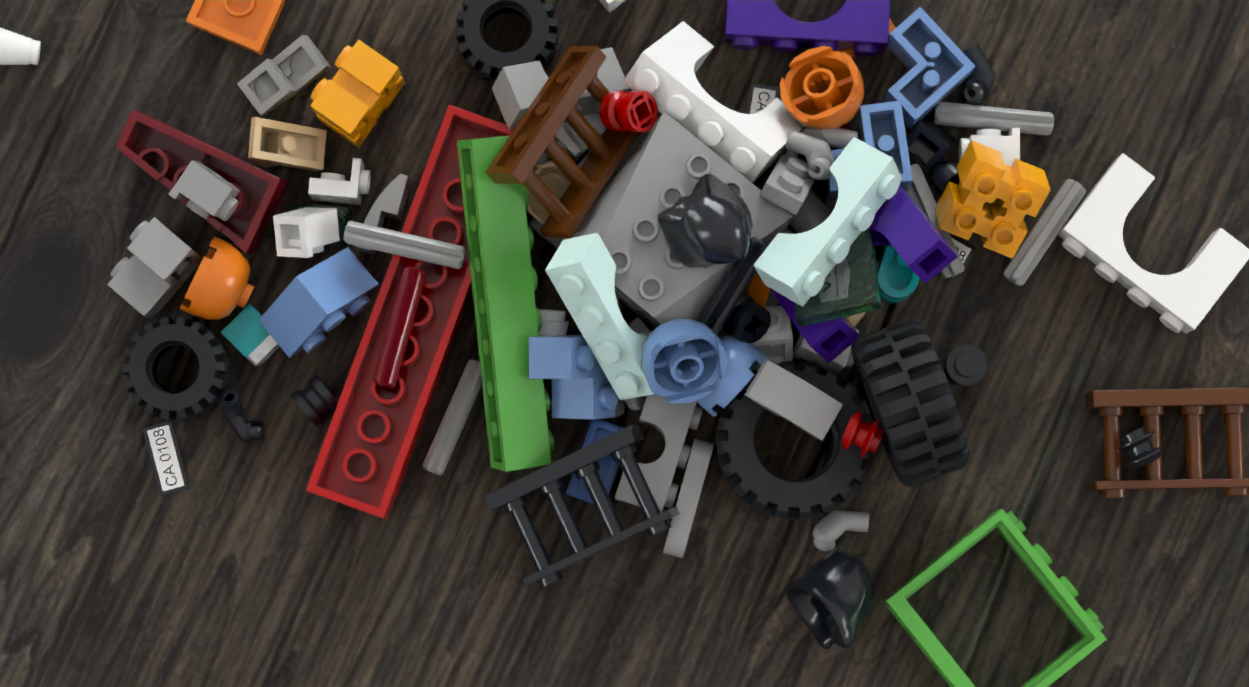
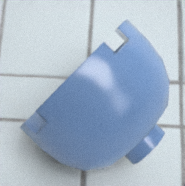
M678 318L660 324L650 333L642 349V370L651 391L656 396L659 394L666 397L667 402L692 403L707 397L713 391L711 386L718 380L719 376L723 380L727 372L728 358L719 337L706 324L692 319Z
M734 335L721 336L719 338L728 358L726 375L723 380L719 376L718 380L711 386L713 391L707 397L697 400L699 405L713 417L717 415L719 406L724 409L755 375L751 371L757 365L754 361L756 360L762 365L768 357L755 344L741 342Z

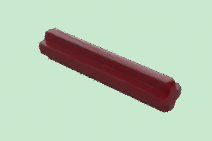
M406 267L403 271L373 381L377 385L387 388H394L396 385L426 279L425 271L419 268Z

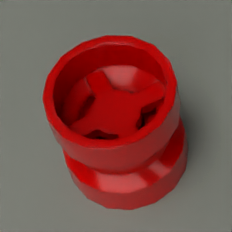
M613 90L603 97L599 113L603 125L610 131L646 132L654 126L658 108L654 97L649 92Z

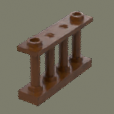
M598 46L569 47L485 172L494 183L523 184L550 214L539 230L544 237L571 238L582 225L583 218L633 141L642 133L628 130L616 132L606 128L602 136H600L576 108L577 101L585 89L599 105L603 97L610 92L597 77L599 68L607 58ZM564 121L569 124L591 150L581 168L555 140L556 133ZM543 152L571 182L560 200L534 172V166Z
M1249 388L1093 390L1086 393L1087 410H1098L1099 417H1103L1105 481L1089 483L1090 491H1101L1103 499L1127 498L1126 490L1224 489V496H1249V478H1245L1242 425V414H1246V407H1249ZM1221 407V414L1225 415L1228 479H1204L1201 415H1205V408ZM1164 408H1180V415L1185 417L1187 479L1163 480L1161 454L1159 459L1145 465L1146 480L1122 481L1121 450H1117V448L1120 446L1119 416H1123V409H1139V416H1144V429L1146 433L1155 430V434L1150 439L1153 447H1161L1160 416L1164 415Z

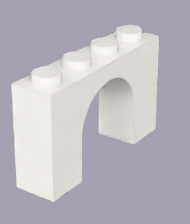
M683 21L642 52L623 82L633 91L649 92L654 97L660 113L665 111L753 183L782 154L788 151L786 149V142L791 131L801 132L805 126L791 116L785 104L777 97L756 114H744L733 111L713 99L699 84L695 74L714 46Z
M1122 153L1115 159L1066 222L1058 236L1064 240L1062 246L1078 258H1082L1084 255L1096 264L1094 270L1102 278L1111 283L1117 280L1129 290L1127 296L1143 308H1147L1149 305L1160 313L1159 320L1170 330L1179 333L1181 330L1184 333L1191 332L1196 329L1248 261L1249 249L1224 229L1219 228L1209 236L1181 272L1171 275H1158L1139 267L1126 251L1123 241V226L1128 213L1155 177Z

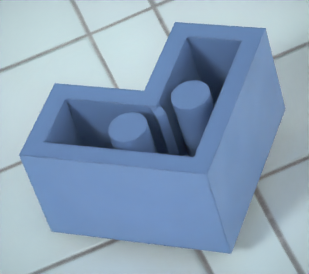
M921 7L895 28L888 37L887 46L910 71L887 91L883 100L884 102L901 100L904 123L911 129L968 78L975 68V65Z
M901 100L860 106L857 115L860 140L894 159L902 177L900 185L908 191L913 179ZM844 149L831 150L834 161ZM833 176L825 180L828 201L838 199V186Z
M347 247L296 276L263 314L259 322L289 358L303 349L308 354L327 339L323 333L325 331L329 332L338 326L346 318L345 314L349 312L354 317L363 311L371 303L368 296L379 284Z
M583 335L529 337V379H552V418L594 420L615 417L618 396Z

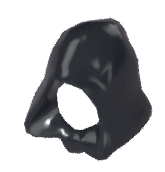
M712 174L703 175L690 195L679 198L673 206L658 214V223L673 254L684 266L708 268L716 264L736 262L747 255L751 243V229L753 227L748 206L730 186Z
M833 548L828 554L814 563L803 576L792 581L787 586L785 592L789 603L812 631L817 643L823 649H829L834 643L841 648H849L854 642L858 627L866 612L874 605L873 586L868 568L859 558L839 548Z

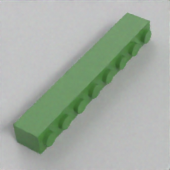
M510 135L457 141L491 468L504 472L551 464V453L554 450L553 435L548 429L547 413L550 409L548 392L544 389L543 379H529V337L539 336L538 332L542 327L541 314L535 305L534 295L538 279L536 271L531 265L530 255L534 242L533 233L530 226L527 225L526 209L529 206V192L523 184L494 183L485 173Z

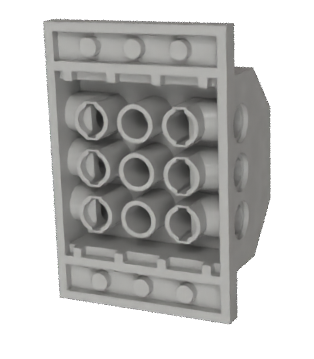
M665 111L649 131L642 132L633 141L583 218L581 227L571 237L574 238L598 232L616 264V298L653 329L672 319L688 318L699 321L735 263L716 264L708 268L684 266L671 251L658 223V214L673 206L679 198L690 195L703 175H714L730 186L744 200L751 213L753 222L751 238H758L769 246L778 233L794 234L788 229L793 217L790 213L760 197L761 190ZM591 150L586 154V156H585V157L581 160V162L578 164V166H579L580 168H581V166L583 165V163L585 162V160L587 159V157L589 156V154L591 153ZM534 218L530 221V228L556 249H558L563 240L570 239L544 237L539 232L543 224ZM771 290L765 307L777 306L779 304ZM722 327L717 336L720 338L721 336L733 335V332Z

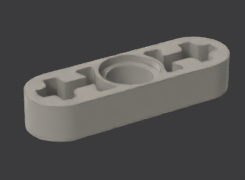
M694 438L675 506L680 514L672 518V527L668 531L663 550L664 554L683 559L713 451V443Z

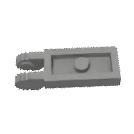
M788 150L786 155L782 154L759 196L797 215L815 179L811 178L808 174V163L797 158L799 153Z

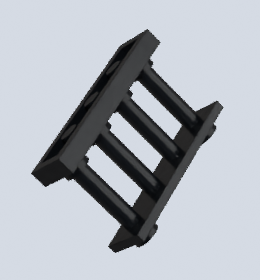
M638 424L627 426L484 496L490 511L504 508L506 514L511 513L536 567L537 572L522 578L525 586L538 582L540 588L546 587L561 580L563 577L560 571L645 530L649 537L672 527L669 519L680 514L677 507L662 513L660 512L633 454L637 452L634 444L645 439ZM609 456H612L614 462L619 461L646 519L624 530L597 472L600 469L598 462ZM574 473L578 479H583L609 535V538L590 547L587 546L561 489L564 487L561 479ZM538 490L542 496H547L573 555L554 564L551 563L525 506L528 504L526 496Z

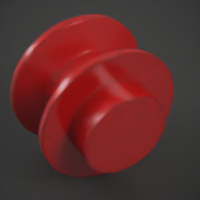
M862 411L852 415L841 438L844 450H847L854 444L861 447V457L865 456L867 450L875 453L884 433L883 429L878 428L880 419L877 418L869 424L863 421Z

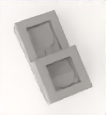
M301 35L274 59H266L239 81L237 85L258 113L264 116L307 87L330 69L331 66L308 35Z
M399 174L390 182L371 207L363 224L382 228L385 217L401 221L411 185L407 175ZM355 246L359 252L371 255L376 253V250Z
M767 359L764 360L744 394L776 416L786 419L819 440L824 439L843 406L842 403Z

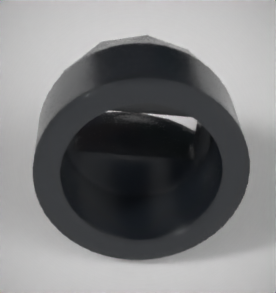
M950 160L936 165L931 173L933 185L942 194L948 182L957 185L960 183L956 168L958 164Z

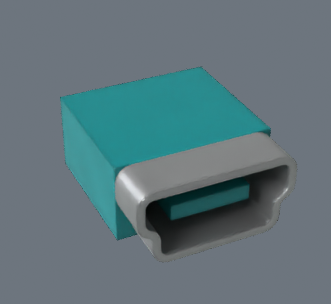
M249 304L221 333L255 367H258L280 346L259 322L262 315Z

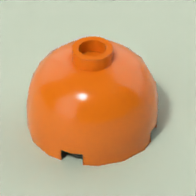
M821 46L808 49L791 61L789 64L790 71L786 74L785 80L782 77L780 82L781 100L791 116L808 129H835L850 122L859 111L864 97L862 74L851 56L844 51L841 53L833 51L832 47Z
M214 236L209 246L216 249V251L209 248L207 255L203 257L186 292L185 300L179 308L205 320H219L227 317L235 309L236 305L245 308L255 287L247 283L251 269L248 259L232 244Z

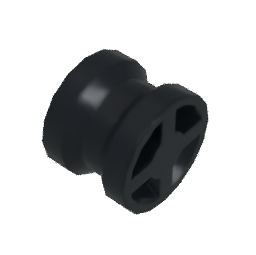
M743 293L723 327L733 332V335L739 341L751 344L760 340L766 334L770 327L771 316L768 310L762 305L756 304V301L749 294Z
M316 374L309 379V385L303 391L296 390L290 395L316 426L323 422V417L329 410H336L339 401Z

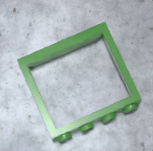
M998 509L882 601L950 687H975L906 599L996 528L1082 636L1020 687L1050 686L1107 640L1101 632L1104 626L1098 620L1099 617L1090 608L1085 611L1074 599L1079 595L1075 587L1065 576L1057 578L1049 568L1052 559L1038 543L1032 546L1022 534L1026 531L1022 521L1018 520L1012 511L1006 514L1003 509Z

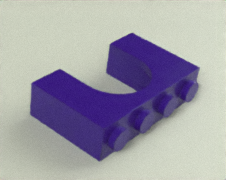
M727 0L724 42L733 43V48L741 50L756 49L757 44L773 45V50L779 52H795L797 47L817 48L827 46L832 47L833 51H837V49L854 50L853 54L857 56H877L878 51L884 52L888 44L890 0H846L836 14L819 22H801L792 19L778 8L774 0Z
M899 185L895 195L890 199H886L875 213L870 227L863 231L862 234H859L854 242L861 240V237H864L869 232L870 237H867V240H863V243H860L859 246L856 245L855 248H852L848 252L846 260L848 262L850 254H854V251H858V248L861 249L862 246H865L870 241L871 246H868V248L873 246H889L898 252L907 266L926 284L958 256L909 193ZM835 265V266H834L835 275H837V270H836V265ZM824 281V284L828 286L823 289V292L831 287V283ZM770 288L808 345L828 363L860 337L840 307L833 309V312L823 314L831 306H834L837 300L821 303L818 292L815 296H811V299L806 304L813 302L817 297L819 302H816V305H812V308L808 307V310H804V313L795 318V313H798V310H802V306L799 305L795 309V302ZM829 303L828 306H825L824 309L821 308V310L817 311V313L813 314V316L803 318V316H806L807 313L810 314L811 311H814L815 308H818V305Z

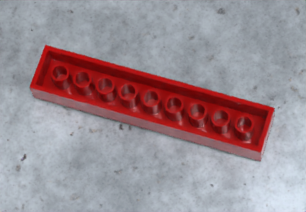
M448 105L402 233L463 246L466 251L464 263L460 269L393 254L306 491L380 518L389 519L472 293L457 141L511 135L514 129L509 130L507 125ZM406 267H415L425 271L426 279L396 385L394 388H387L374 383L373 377L403 271Z

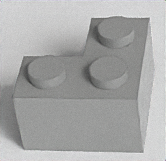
M155 217L149 223L143 221L132 232L130 236L132 243L127 249L134 255L130 259L125 257L117 263L110 273V276L113 278L107 284L139 313L151 321L196 271L203 259Z

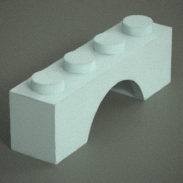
M855 137L852 138L829 168L838 186L837 203L829 217L819 226L803 233H778L753 265L764 285L802 307L811 296H815L821 290L827 275L836 264L841 263L846 258L851 244L861 232L870 227L875 213L886 199H890L895 195L902 180L897 165L891 156Z
M597 232L563 240L545 271L620 400L654 394L647 383L641 365L642 349L652 331L640 334L634 332L621 315L615 294L616 264Z

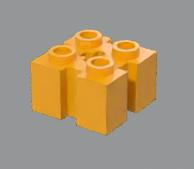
M358 39L353 47L348 45L339 54L335 62V66L339 70L333 79L327 80L324 78L315 87L311 94V99L314 101L310 106L316 113L319 121L359 148L378 123L377 119L382 112L388 109L406 83L403 77L400 76L401 72L398 66Z
M971 140L956 167L960 180L959 185L948 182L935 207L939 229L968 241L973 232L979 234L983 247L1013 259L1028 232L1024 221L1025 215L1028 214L1036 217L1051 190L1045 171L1016 158L1011 167L1007 166L1003 162L1001 152Z

